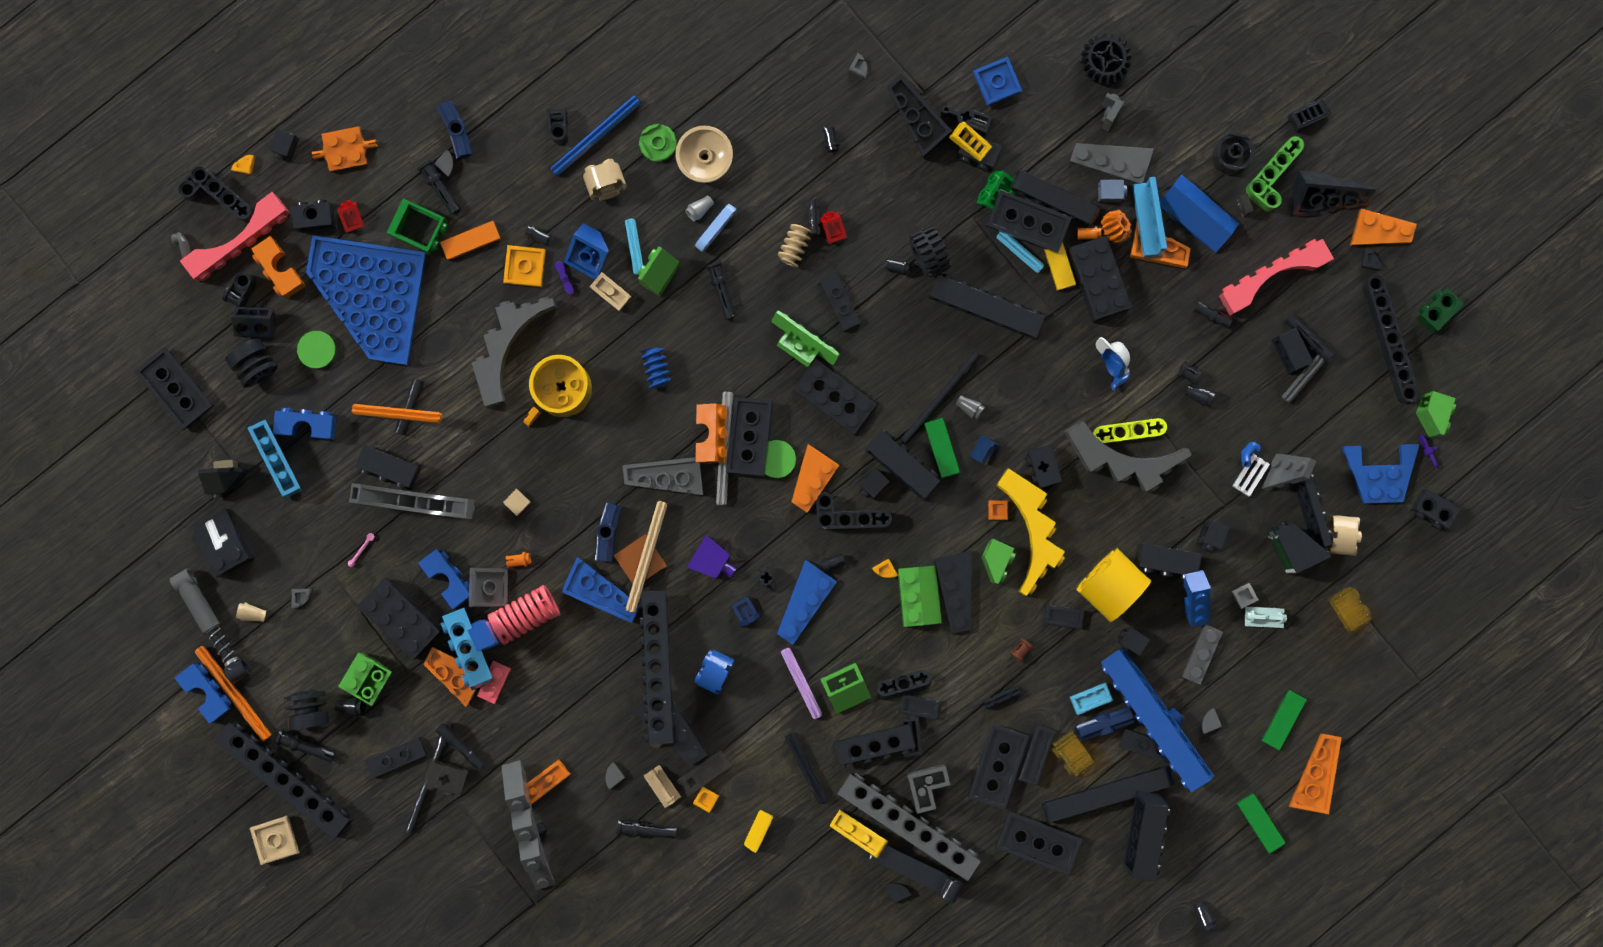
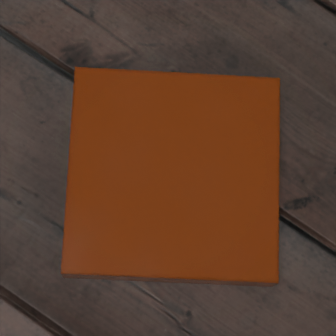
M646 534L614 555L632 584L646 542ZM654 548L645 581L667 566L656 548Z

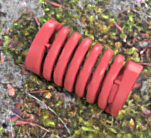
M545 585L531 591L537 607L531 596L525 594V600L520 597L518 598V603L512 601V607L507 604L505 605V610L499 608V610L488 614L490 624L503 645L513 641L515 637L519 638L522 634H526L528 630L532 631L535 627H539L541 623L545 624L548 619L552 620L560 616L557 604Z

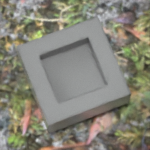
M1250 583L1231 591L1240 609L1258 601Z

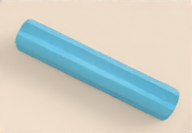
M635 219L625 220L631 260L634 274L637 275L643 266Z
M1002 232L998 233L997 239L1036 273L1042 270L1044 264L1012 236Z

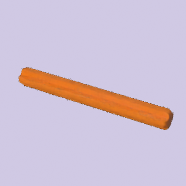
M353 404L352 414L431 423L442 422V414L439 412Z

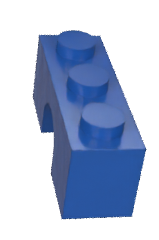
M282 408L281 411H275L273 434L297 437L298 427L303 423H309L312 429L311 437L335 440L337 417L331 416V412L320 411L319 414H312L311 410H301L300 413L293 412V409Z
M436 549L418 564L430 579L442 573L449 578V587L441 595L452 609H457L469 600V582H464L460 577L462 575L460 570L450 564L449 555L444 550L441 552V550Z
M1204 570L1185 574L1184 587L1188 597L1184 598V611L1191 627L1203 626L1210 623V585Z
M488 619L479 620L471 624L472 628L467 630L477 652L486 651L501 644Z
M193 663L177 675L175 679L185 693H191L197 688L204 690L206 701L198 710L209 724L216 723L233 709L230 705L232 702L227 695H223L220 692L219 684L208 676L207 668L203 664Z

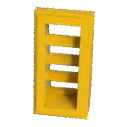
M965 122L960 123L949 136L953 142L978 161H982L992 148L985 139ZM962 131H964L965 133H964L963 136L960 138V137H959V134H960ZM970 135L971 138H970V140L966 143L965 140H966V138ZM975 140L978 141L973 148L970 147ZM982 144L984 147L978 154L976 151Z

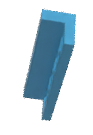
M1150 177L1147 183L1133 184L1132 186L1143 258L1162 257L1167 249L1156 178Z

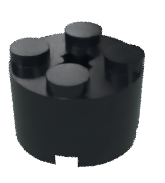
M1232 132L1224 136L1213 149L1212 159L1214 167L1228 175L1239 174L1246 169L1255 156V147L1249 140L1250 138L1240 132Z

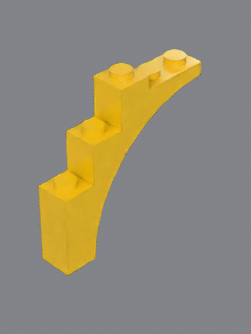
M1008 468L996 486L1005 492L1016 504L1029 532L1031 547L1030 563L1025 580L1018 591L1022 595L1027 596L1028 593L1032 594L1036 589L1037 585L1035 583L1039 577L1042 579L1048 569L1045 567L1047 565L1051 568L1061 565L1065 559L1063 556L1065 551L1046 540V537L1050 538L1056 530L1054 528L1056 522L1037 511L1038 508L1042 509L1047 502V499H1045L1047 493Z

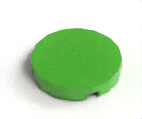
M654 124L643 130L639 146L642 154L648 160L663 162L674 155L677 140L675 133L669 127Z
M311 331L300 339L297 353L304 365L312 369H322L333 362L337 347L330 335L322 331Z
M769 441L765 474L777 479L785 477L795 467V451L784 441Z

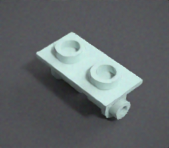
M1245 607V626L1284 628V622L1287 621L1284 609Z

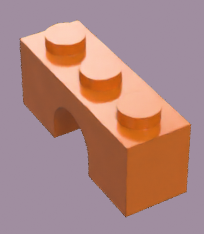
M270 236L251 248L254 252V255H252L253 259L258 265L261 264L265 269L263 274L269 281H273L275 284L273 289L278 296L282 295L288 299L306 287L293 268L285 272H278L277 262L285 256V253L274 238Z
M697 405L696 424L707 426L709 436L706 441L696 443V462L704 464L725 463L727 455V410L725 405Z

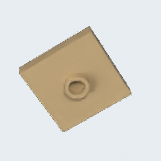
M289 815L250 827L260 865L300 853Z

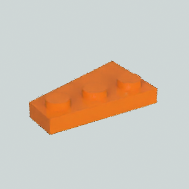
M1360 209L1350 246L1408 244L1413 240L1417 224Z
M1136 221L1130 258L1186 269L1190 248L1172 238L1165 237L1167 249L1162 257L1143 258L1138 223Z
M809 444L807 445L791 501L806 513H808L839 467L836 462Z
M432 647L424 662L425 667L467 708L477 689L471 691L470 686H465L462 679L465 673L463 668L458 669L455 657ZM471 665L468 666V670L471 672L477 670V668Z

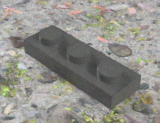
M1207 624L1203 625L1181 677L1201 685L1222 636V631Z

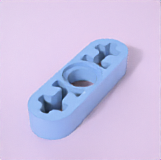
M728 204L699 238L695 247L704 252L734 216L737 209Z

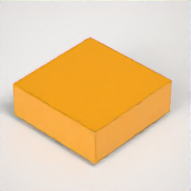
M702 786L693 804L710 813L719 795Z

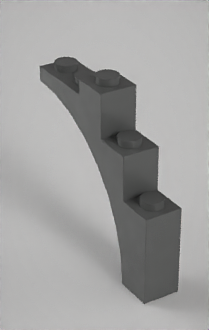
M544 297L535 304L530 302L524 303L518 309L514 302L505 301L495 308L501 330L494 328L488 330V334L483 335L490 357L487 358L486 355L476 358L475 362H472L486 408L506 403L503 391V371L510 348L520 332L530 322L542 314L557 308L553 298Z
M1080 421L1064 431L1087 471L1097 472L1104 467L1103 464L1105 463L1114 481L1125 482L1133 474L1143 491L1152 492L1159 488L1158 484L1163 482L1160 474L1162 476L1172 471L1171 468L1173 466H1180L1188 461L1187 458L1192 455L1188 448H1182L1169 455L1157 458H1134L1118 453L1104 445L1093 435L1085 422Z
M352 483L349 503L472 519L475 511V500L409 492Z
M520 760L502 765L505 801L511 812L513 832L519 843L520 861L525 872H528L536 890L555 885L554 877L548 865L537 830L524 767Z

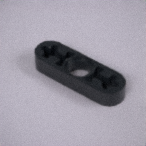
M920 670L881 681L877 685L878 696L882 700H890L926 690L932 684L931 675L926 670ZM921 677H924L925 683L920 681ZM907 681L910 685L907 689H901L899 684ZM884 687H887L888 693H884Z

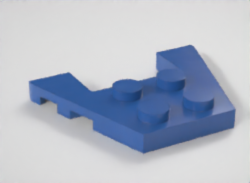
M1419 444L1399 445L1400 465L1362 466L1361 446L1342 447L1363 504L1398 503L1404 501Z

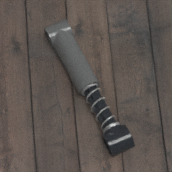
M186 568L171 577V585L181 595L203 634L206 633L210 636L209 640L213 641V647L217 648L218 655H221L223 658L222 662L225 665L224 673L229 682L235 685L250 676L251 671L243 659H238L233 654L234 650H231L229 643L224 638L225 635H222L220 632V628H218L220 622L199 589L197 580L191 570Z

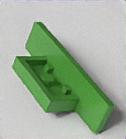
M780 311L775 313L771 322L786 332L779 340L778 347L807 367L817 355L831 365H834L840 354L833 347L828 346L819 337L811 334L802 325L794 322L788 315Z

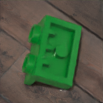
M994 171L989 176L985 188L979 193V199L976 203L992 211L1000 190L1015 194L1010 189L1014 178L1004 171Z

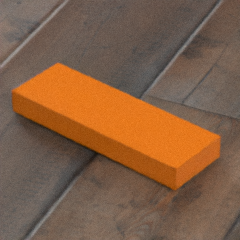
M491 221L440 243L449 261L498 241L501 238L494 221Z
M560 759L527 783L531 805L571 775Z

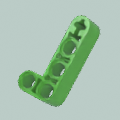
M1291 137L1246 188L1247 196L1266 212L1275 210L1281 204L1280 194L1271 185L1303 150L1304 142L1299 137ZM1293 144L1296 146L1291 153L1287 152ZM1277 157L1283 158L1285 165L1279 164ZM1265 171H1269L1272 174V179H1268L1265 176ZM1253 185L1260 188V193L1253 191ZM1267 198H1272L1275 205H1269Z

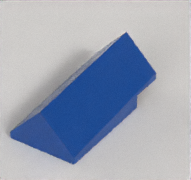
M1183 175L1178 178L1160 200V207L1168 212L1174 221L1214 253L1220 249L1240 224Z

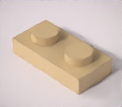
M602 272L590 285L592 290L619 312L631 299V296Z

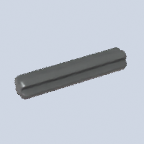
M1319 355L1315 356L1313 362L1308 364L1282 395V399L1287 403L1292 402L1323 365L1324 359Z

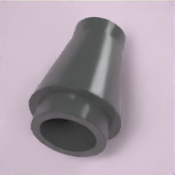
M962 395L956 402V405L971 419L979 420L986 408L981 402Z

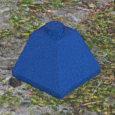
M583 223L573 235L564 263L596 279L601 273L609 252L601 233Z

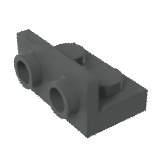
M1109 93L1105 96L1102 107L1107 110L1101 120L1104 122L1102 128L1108 132L1124 104L1118 95H1111Z

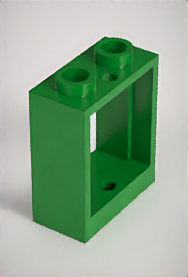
M403 199L387 230V234L432 255L433 251L436 252L439 247L440 241L438 240L441 234L444 235L448 228V221L434 212ZM411 210L439 222L427 247L400 235Z

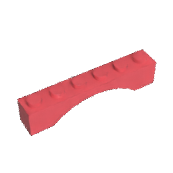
M271 192L256 204L249 224L235 239L216 248L195 249L180 260V262L194 280L198 282L205 281L214 270L223 268L226 265V261L230 258L239 256L242 252L241 250L246 246L250 247L255 244L258 237L268 234L274 225L284 222L290 212L278 196Z
M1314 239L1305 244V249L1300 251L1297 248L1288 253L1290 257L1286 259L1280 257L1273 261L1272 267L1267 269L1264 266L1255 271L1257 275L1251 278L1247 275L1240 279V284L1234 287L1231 284L1222 289L1224 293L1219 295L1229 315L1231 316L1250 305L1259 287L1272 275L1292 269L1313 271L1333 260L1334 258L1324 240L1316 241Z

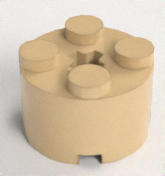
M607 159L603 164L597 166L590 165L585 168L583 179L592 200H595L594 197H599V200L610 199L620 194L619 190L621 188L625 190L627 187L620 166L613 159Z
M1330 516L1327 528L1330 529L1333 539L1331 540L1332 545L1326 546V551L1331 554L1356 556L1357 543H1360L1362 538L1361 531H1358L1360 518Z

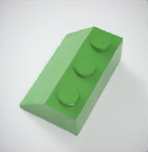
M936 566L898 569L903 627L941 623Z

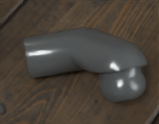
M180 232L172 234V243H179L182 258L186 257L191 253L184 234Z

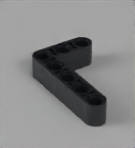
M888 844L879 858L867 852L866 857L937 891L941 898L955 904L963 887L962 882L958 878Z

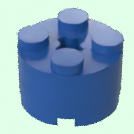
M709 650L702 663V666L705 667H702L700 672H698L694 682L698 686L719 695L721 687L725 683L735 660L715 650Z

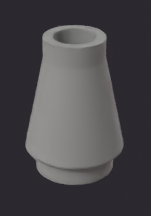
M707 195L689 204L685 212L695 222L704 216L710 207L714 205V202Z

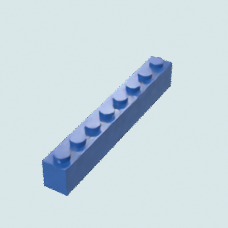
M1122 647L1101 662L1103 671L1106 675L1111 676L1114 681V687L1125 696L1126 704L1134 709L1137 720L1148 729L1147 734L1152 740L1157 742L1160 753L1168 758L1172 770L1175 773L1178 772L1182 778L1183 786L1193 792L1209 782L1214 775L1125 648Z

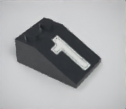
M228 509L193 527L204 559L214 577L222 578L255 559Z

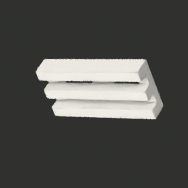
M1255 454L1251 455V465L1254 460L1257 463L1242 487L1239 484L1250 467L1243 468L1232 486L1248 497L1252 494L1270 465ZM1263 465L1249 489L1245 490L1259 466Z

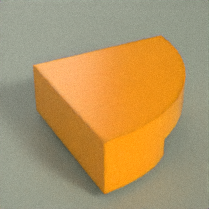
M244 156L233 164L231 170L252 175L255 156Z
M532 407L528 412V417L524 419V423L528 427L541 414L535 407Z
M889 559L872 568L881 577L892 578L898 576Z

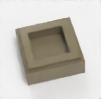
M235 460L213 462L214 468H238V462Z

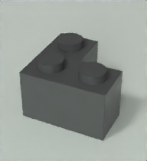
M943 764L907 773L917 814L936 809L932 790L950 785L946 766Z

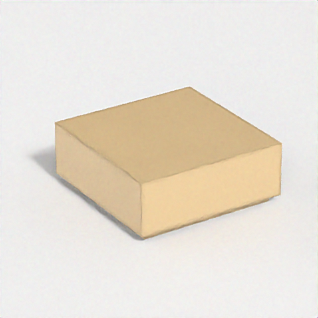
M516 489L503 503L518 516L531 502Z

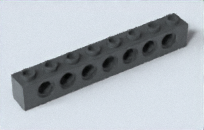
M850 773L837 792L838 795L968 881L981 862L977 858L978 854L970 848L966 851L961 847V842L955 838L948 839L945 837L946 832L938 827L933 829L929 826L930 822L922 816L918 819L912 815L913 810L905 805L903 808L896 804L898 800L889 794L887 797L880 793L881 789L876 785L871 784L869 786L864 783L865 778L857 773L854 775ZM858 788L866 789L865 797L859 798L856 796ZM876 798L883 801V805L878 809L872 806V801ZM890 810H898L899 816L896 819H890L888 817ZM906 821H914L915 827L912 830L905 829L904 824ZM929 831L931 838L928 841H923L921 839L922 832ZM940 842L947 843V849L943 852L937 850V845ZM956 853L963 854L964 858L961 862L953 861Z

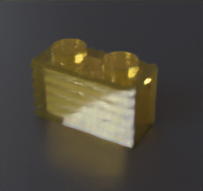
M1345 587L1327 599L1348 632H1353L1371 620L1369 616L1371 614L1370 610L1366 605L1361 604L1359 600L1361 597L1358 591L1351 587Z
M1071 730L1052 743L1054 746L1052 749L1053 753L1058 759L1062 757L1066 763L1063 766L1069 775L1073 773L1077 777L1095 764Z

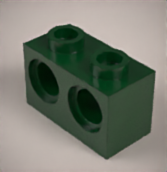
M1448 288L1443 291L1439 289L1431 297L1433 300L1429 304L1425 303L1418 310L1420 314L1416 318L1431 333L1439 331L1464 305ZM1443 298L1448 301V307L1442 304ZM1429 312L1435 314L1434 321L1429 318Z

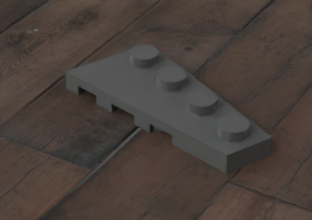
M1076 143L1069 163L1134 184H1142L1154 149Z
M696 457L623 465L625 485L703 495L700 463L696 462Z

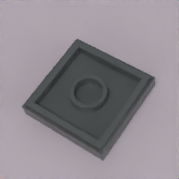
M470 568L469 607H505L508 599V569Z

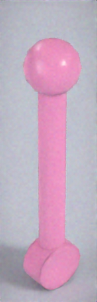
M369 533L367 535V540L352 560L348 561L349 567L355 566V561L369 542L375 539L374 534Z

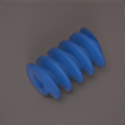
M654 347L640 351L641 353H646L641 359L647 361L643 364V367L649 368L645 371V375H650L647 378V382L653 383L648 389L665 386L667 382L671 381V378L665 377L670 372L663 370L668 363L661 362L666 358V356L660 355L664 348Z

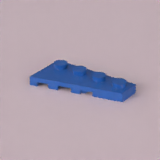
M576 558L562 593L633 623L639 609V604L635 613L626 611L629 596L580 558Z
M805 560L777 634L793 645L837 581Z

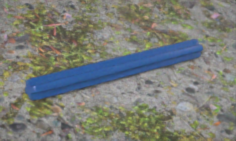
M632 96L551 167V171L556 176H559L641 104L636 96Z

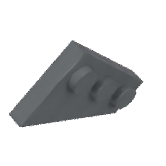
M1276 453L1262 489L1271 491L1276 486L1281 488L1287 483L1294 484L1308 480L1316 461L1311 458Z

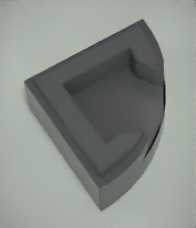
M857 53L849 71L866 80L868 73L867 63L864 57Z
M446 150L434 164L450 177L453 172L454 163L452 155Z
M292 589V608H298L306 604L311 597L312 589Z
M1214 708L1210 709L1203 718L1201 724L1203 734L1222 727Z
M615 762L608 767L605 778L608 788L611 789L625 778Z

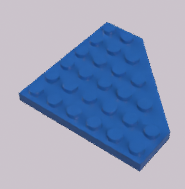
M312 235L306 273L365 352L368 359L408 366L427 254L420 251Z

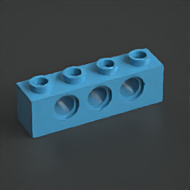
M266 420L249 427L248 430L282 497L286 499L301 492L302 490Z
M462 608L442 616L444 622L440 624L444 634L449 633L451 640H448L451 651H456L458 657L454 659L458 669L463 668L465 675L462 676L465 686H470L472 691L492 683L493 678L482 651L477 652L467 631L472 626L465 609ZM461 628L464 630V633L461 636H455L454 631ZM469 646L471 651L468 654L461 653V648ZM472 663L478 665V669L474 672L468 670V666Z

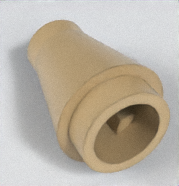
M246 602L244 604L240 603L236 618L240 619V621L264 622L267 611Z

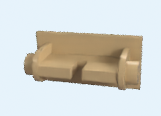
M660 765L644 775L665 808L681 797Z

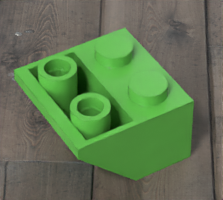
M658 247L657 250H652L648 257V264L646 266L643 265L637 275H639L638 280L642 286L660 297L680 267V262L664 249Z
M1435 391L1421 395L1416 414L1428 437L1443 436L1449 431L1450 415H1453L1456 404L1454 402L1456 398Z
M995 539L989 540L982 555V560L991 583L999 584V582L1004 581L1007 575L1005 568L1007 564L1012 563L1015 553H1013L1014 548Z
M361 652L355 657L338 687L373 706L392 672L379 661Z
M856 663L821 678V682L836 714L871 698Z

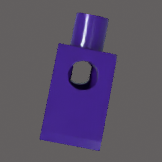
M705 536L688 565V568L716 579L720 573L731 578L736 570V567L727 563L731 555L708 536Z

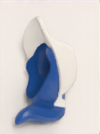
M1100 337L1096 342V348L1102 354L1101 358L1105 361L1108 372L1114 377L1111 388L1112 391H1115L1118 386L1124 384L1130 378L1128 368L1130 354L1123 343L1114 342L1110 344Z

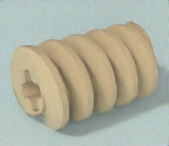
M791 224L790 228L792 231L787 232L790 238L784 239L787 245L781 246L784 252H778V256L782 262L798 268L795 260H802L798 253H805L801 247L808 246L804 240H811L807 233L813 232L801 225Z

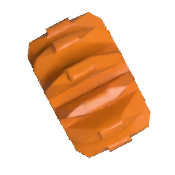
M1120 210L1107 213L1103 216V220H1101L1102 229L1105 232L1104 235H1107L1108 240H1111L1113 243L1127 240L1132 233L1129 219Z

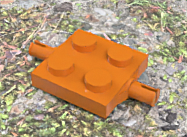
M358 126L321 134L324 144L323 150L312 152V155H314V160L325 157L329 171L334 172L368 165L366 158L367 149L378 147V145L376 144V139L365 141Z

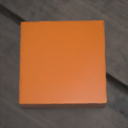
M989 500L988 520H1008V501Z

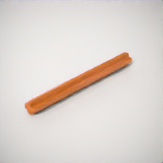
M200 646L197 648L195 654L261 741L264 742L271 737L270 731L235 685L229 682L224 671L206 647Z

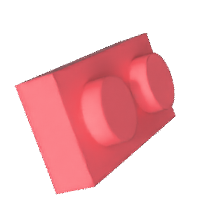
M493 661L489 668L493 682L482 686L477 696L496 704L512 668Z

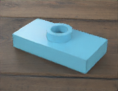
M1106 683L1070 696L1077 715L1113 701Z

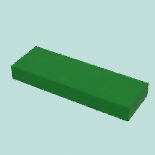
M943 418L924 423L941 478L960 473Z
M1288 690L1261 741L1280 751L1307 699Z
M1253 793L1236 803L1269 854L1285 844V841Z

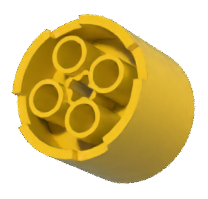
M565 355L546 357L534 367L530 375L529 389L532 398L542 409L553 416L568 417L576 415L590 401L592 395L590 377L586 370L571 357ZM559 384H565L566 390H560Z
M1116 548L1094 567L1087 576L1088 578L1085 577L1076 590L1109 622H1112L1141 596L1151 583V580Z

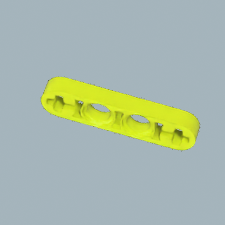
M1157 418L1106 425L1094 429L1093 435L1096 436L1099 430H1102V433L1110 432L1108 428H1111L1113 439L1110 440V436L1103 437V440L1097 437L1103 444L1156 437L1166 432L1167 424L1163 419ZM1156 422H1158L1159 425H1162L1163 428L1160 429V433H1158L1157 430L1154 429L1150 430V434H1148V426L1146 423H1149V427L1155 426ZM1136 425L1143 426L1144 433L1142 435L1134 433ZM1122 427L1125 430L1123 438L1115 435L1116 428Z

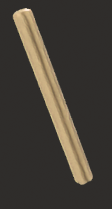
M658 501L626 606V611L632 613L636 612L667 508V503Z

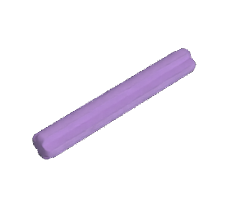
M786 648L782 650L781 654L813 719L821 717L822 712L791 649Z

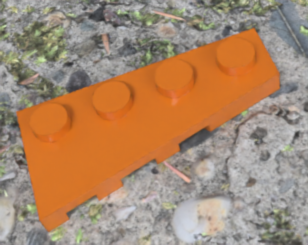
M1320 734L1289 807L1329 814L1342 737Z

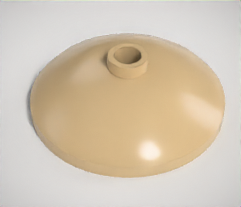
M698 126L688 130L680 138L676 147V161L679 169L686 177L700 183H709L720 179L729 170L733 159L732 145L728 137L719 129L711 126ZM706 154L709 157L707 160H703L701 158L702 155Z

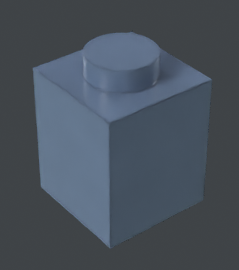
M1100 180L1098 183V202H1122L1124 197L1127 196V186L1124 185V180Z

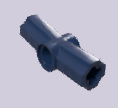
M452 100L441 103L437 109L450 133L456 158H469L473 153L467 135V128L462 122ZM456 126L462 127L459 133H453V129Z
M606 502L602 519L597 529L595 561L612 562L614 537L622 511L621 506ZM605 527L611 529V535L607 538H604L601 534L602 529Z
M1125 707L1110 713L1105 712L1096 715L1091 720L1079 723L1074 726V732L1079 741H1084L1097 735L1109 734L1117 728L1134 723V718L1130 708Z

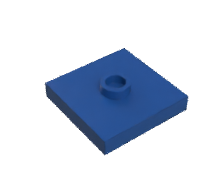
M1008 57L972 72L987 107L1022 93V88Z

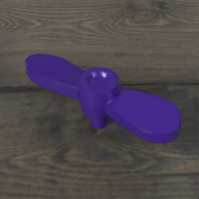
M557 261L555 267L561 275L560 279L564 283L565 291L568 295H572L574 289L568 281L569 277L565 272V267L562 262Z
M1420 435L1419 440L1425 448L1423 450L1425 455L1429 456L1435 468H1438L1436 459L1433 456L1437 447H1429L1424 435Z

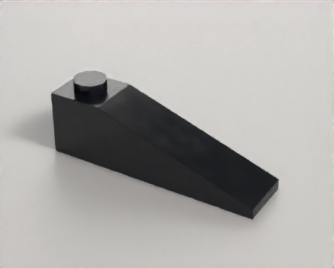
M1299 170L1292 190V214L1316 216L1319 212H1334V209H1352L1368 206L1376 188L1318 172Z

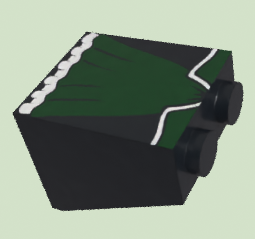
M1278 523L1271 527L1272 531L1267 532L1287 574H1297L1331 557L1328 551L1294 523Z

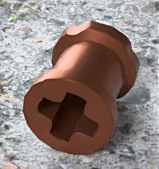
M1021 638V642L1014 650H1010L1009 653L1020 663H1023L1026 655L1035 648L1024 638Z

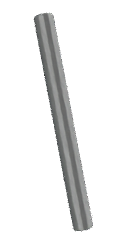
M723 392L722 405H725L727 410V455L725 463L718 464L717 505L727 504L728 474L726 473L732 422V392Z

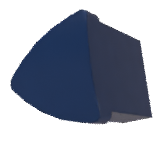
M980 436L970 457L986 465L995 449L999 451L1001 446L985 436Z
M748 596L731 605L740 621V627L754 622L761 616L759 612H756Z

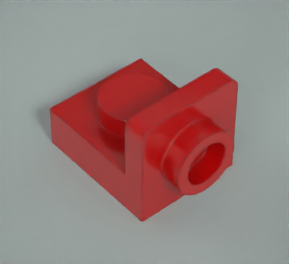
M349 200L341 203V206L338 207V214L345 231L349 232L364 227L357 201L351 202Z
M828 212L823 215L824 217L820 218L829 244L847 238L841 216L838 212Z

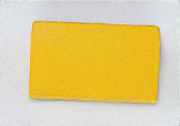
M763 810L758 812L744 842V845L755 853L758 851L771 824L773 815Z

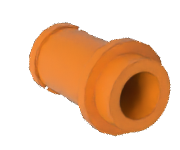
M1097 226L1095 228L1077 229L1078 240L1101 237V228H1097Z
M523 552L519 555L506 556V560H508L506 562L507 568L522 565L527 567L531 564L530 553Z

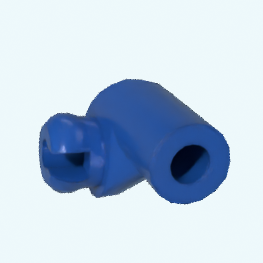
M1249 442L1241 451L1243 467L1251 466L1252 453L1258 454L1261 450L1259 444Z

